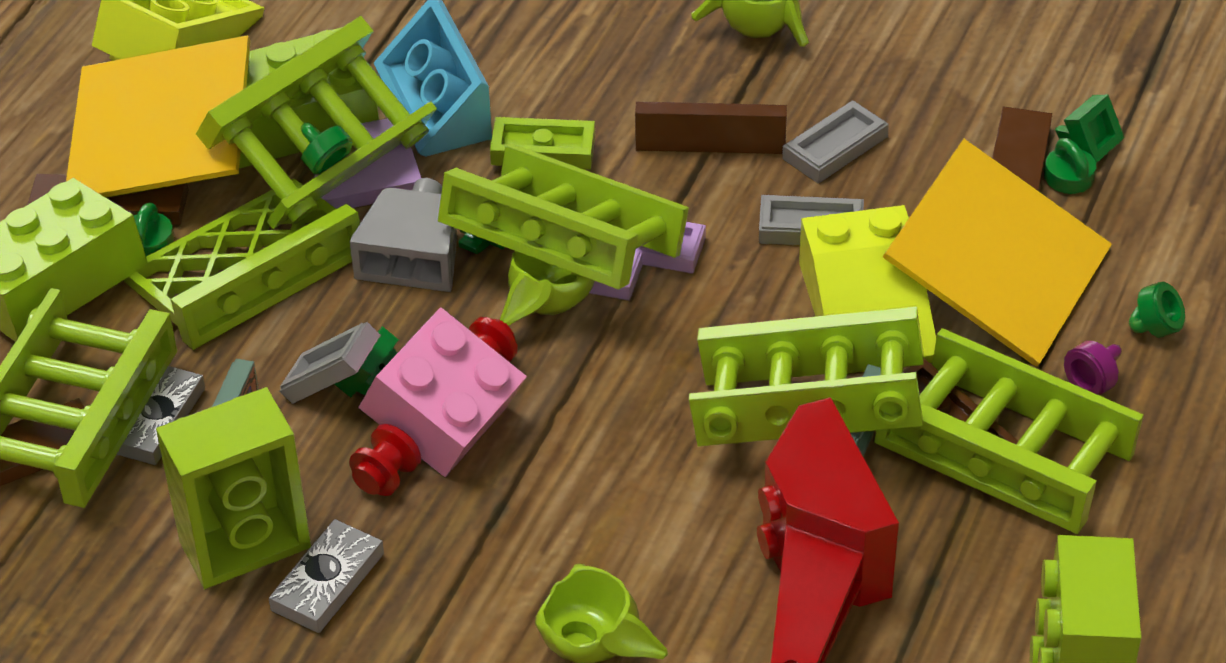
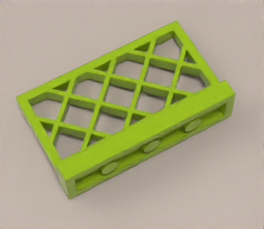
M294 178L291 179L298 189L303 186ZM270 190L146 256L148 265L131 274L124 282L156 309L170 313L171 321L179 328L182 341L194 350L351 263L350 240L360 225L359 215L348 204H344L336 209L320 198L316 201L318 207L299 223L293 224L290 219L282 223L292 224L290 230H269L270 225L267 223V220L281 201L276 193ZM244 225H257L255 231H235ZM228 247H249L248 253L225 254ZM201 248H214L212 254L190 255ZM206 270L204 277H182L184 271ZM170 271L168 278L146 279L156 272Z

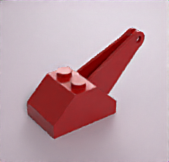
M831 397L798 406L765 462V486L758 489L759 504L763 513V525L757 526L758 543L766 559L773 558L781 573L770 663H825L852 605L861 607L892 598L899 522Z

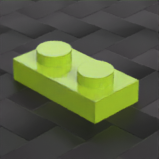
M495 117L490 147L491 165H503L505 146L511 143L578 168L591 170L595 142V121Z

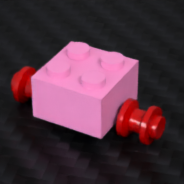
M440 307L380 371L359 406L363 412L379 424L371 434L373 449L358 448L349 459L352 478L360 489L371 495L390 496L400 486L398 471L412 472L420 464L421 459L442 476L446 477L507 408L527 377L510 363L517 355L518 346L512 329L506 323L499 319L479 317L468 329Z

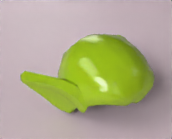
M705 0L692 12V20L699 21L713 11L722 8L731 28L751 38L770 37L781 30L786 24L800 47H805L809 43L802 22L799 0Z
M514 251L508 273V287L510 291L500 320L509 326L535 312L540 315L563 313L582 302L592 290L595 281Z
M575 564L562 581L554 584L549 596L536 615L535 625L546 645L558 656L569 661L596 663L613 658L614 656L664 659L668 656L667 648L639 620L637 604L623 582L607 571L596 567Z

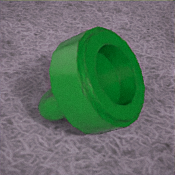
M307 122L301 126L302 134L310 142L304 150L301 160L315 175H320L344 159L352 149V138L341 126L330 127L322 133L311 123Z
M1059 139L1055 145V150L1050 152L1046 158L1044 179L1047 184L1056 191L1076 194L1091 188L1094 183L1096 161L1093 156L1081 149L1071 139Z
M151 202L144 204L138 214L134 215L146 256L175 241L170 219L163 214H159L155 204Z
M1163 281L1143 287L1140 290L1137 298L1138 306L1134 309L1129 319L1130 329L1138 334L1149 331L1157 338L1180 332L1185 322V308L1175 288Z

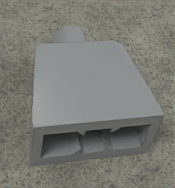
M420 178L415 182L412 190L389 187L381 191L350 240L354 279L451 292L457 245V229L437 221L442 192L440 183L430 178Z

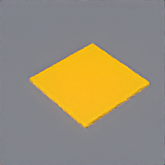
M249 36L82 66L66 182L75 178L106 198L239 174L241 150L235 143L228 144L226 140H223L208 150L198 138L196 132L208 111L246 88L251 42Z
M964 138L891 243L883 258L1037 367L1112 243Z

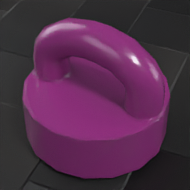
M1084 341L1068 351L1064 358V370L1067 379L1071 384L1099 396L1115 387L1118 381L1119 371L1116 360L1121 356V347L1117 344H1112L1105 348L1098 342Z

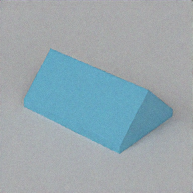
M427 0L374 62L383 82L410 114L430 101L436 106L437 110L426 123L429 132L415 144L418 153L425 157L492 139L489 86L443 1Z

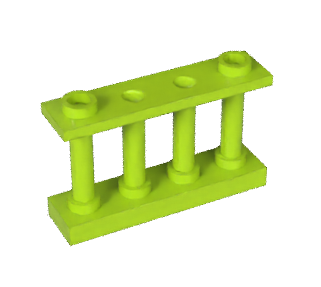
M359 16L208 111L196 132V135L208 150L223 140H226L228 144L235 143L281 199L267 220L272 229H275L288 219L293 224L299 223L318 207L316 203L318 199L400 144L408 149L429 132L426 123L437 110L432 101L410 114L365 60L366 52L363 47L373 33V29L362 16ZM338 67L343 72L348 70L393 126L376 138H373L327 82L329 78L328 73ZM302 91L305 95L311 94L337 126H341L352 138V145L356 151L298 189L251 131L253 127L251 122L262 115L268 120L273 118L303 154L310 142L301 132V126L304 123L289 106L292 101L290 98Z
M510 143L505 146L501 176L492 181L458 168L444 172L437 221L619 290L630 284L634 255L637 248L644 246L673 258L680 256L689 207Z
M50 288L39 307L34 308L29 314L26 327L0 365V459L53 471L54 476L58 478L63 502L85 508L177 353L170 313L149 309L138 329H133L130 333L68 320L61 290ZM61 341L122 353L115 367L111 366L107 371L51 359ZM38 378L99 392L93 403L87 405L84 409L26 397ZM13 417L75 431L67 445H63L59 449L1 436Z
M917 307L699 328L697 341L706 386L714 385V391L689 393V405L698 447L779 439L798 406L829 397L833 400L850 433L923 426L916 372L903 373V367L924 365V352ZM868 364L881 368L879 376L847 378V372L864 371ZM825 374L824 381L791 384L792 377ZM769 380V386L736 389L738 382Z
M942 328L937 333L932 366L938 370V373L920 393L923 426L876 430L874 443L1078 534L1088 520L1097 480L1089 476L1106 452L1127 461L1131 460L1135 452L1144 414ZM955 386L984 398L966 422L937 410ZM1005 407L1034 420L1017 444L987 432ZM1055 430L1085 442L1068 467L1038 454Z

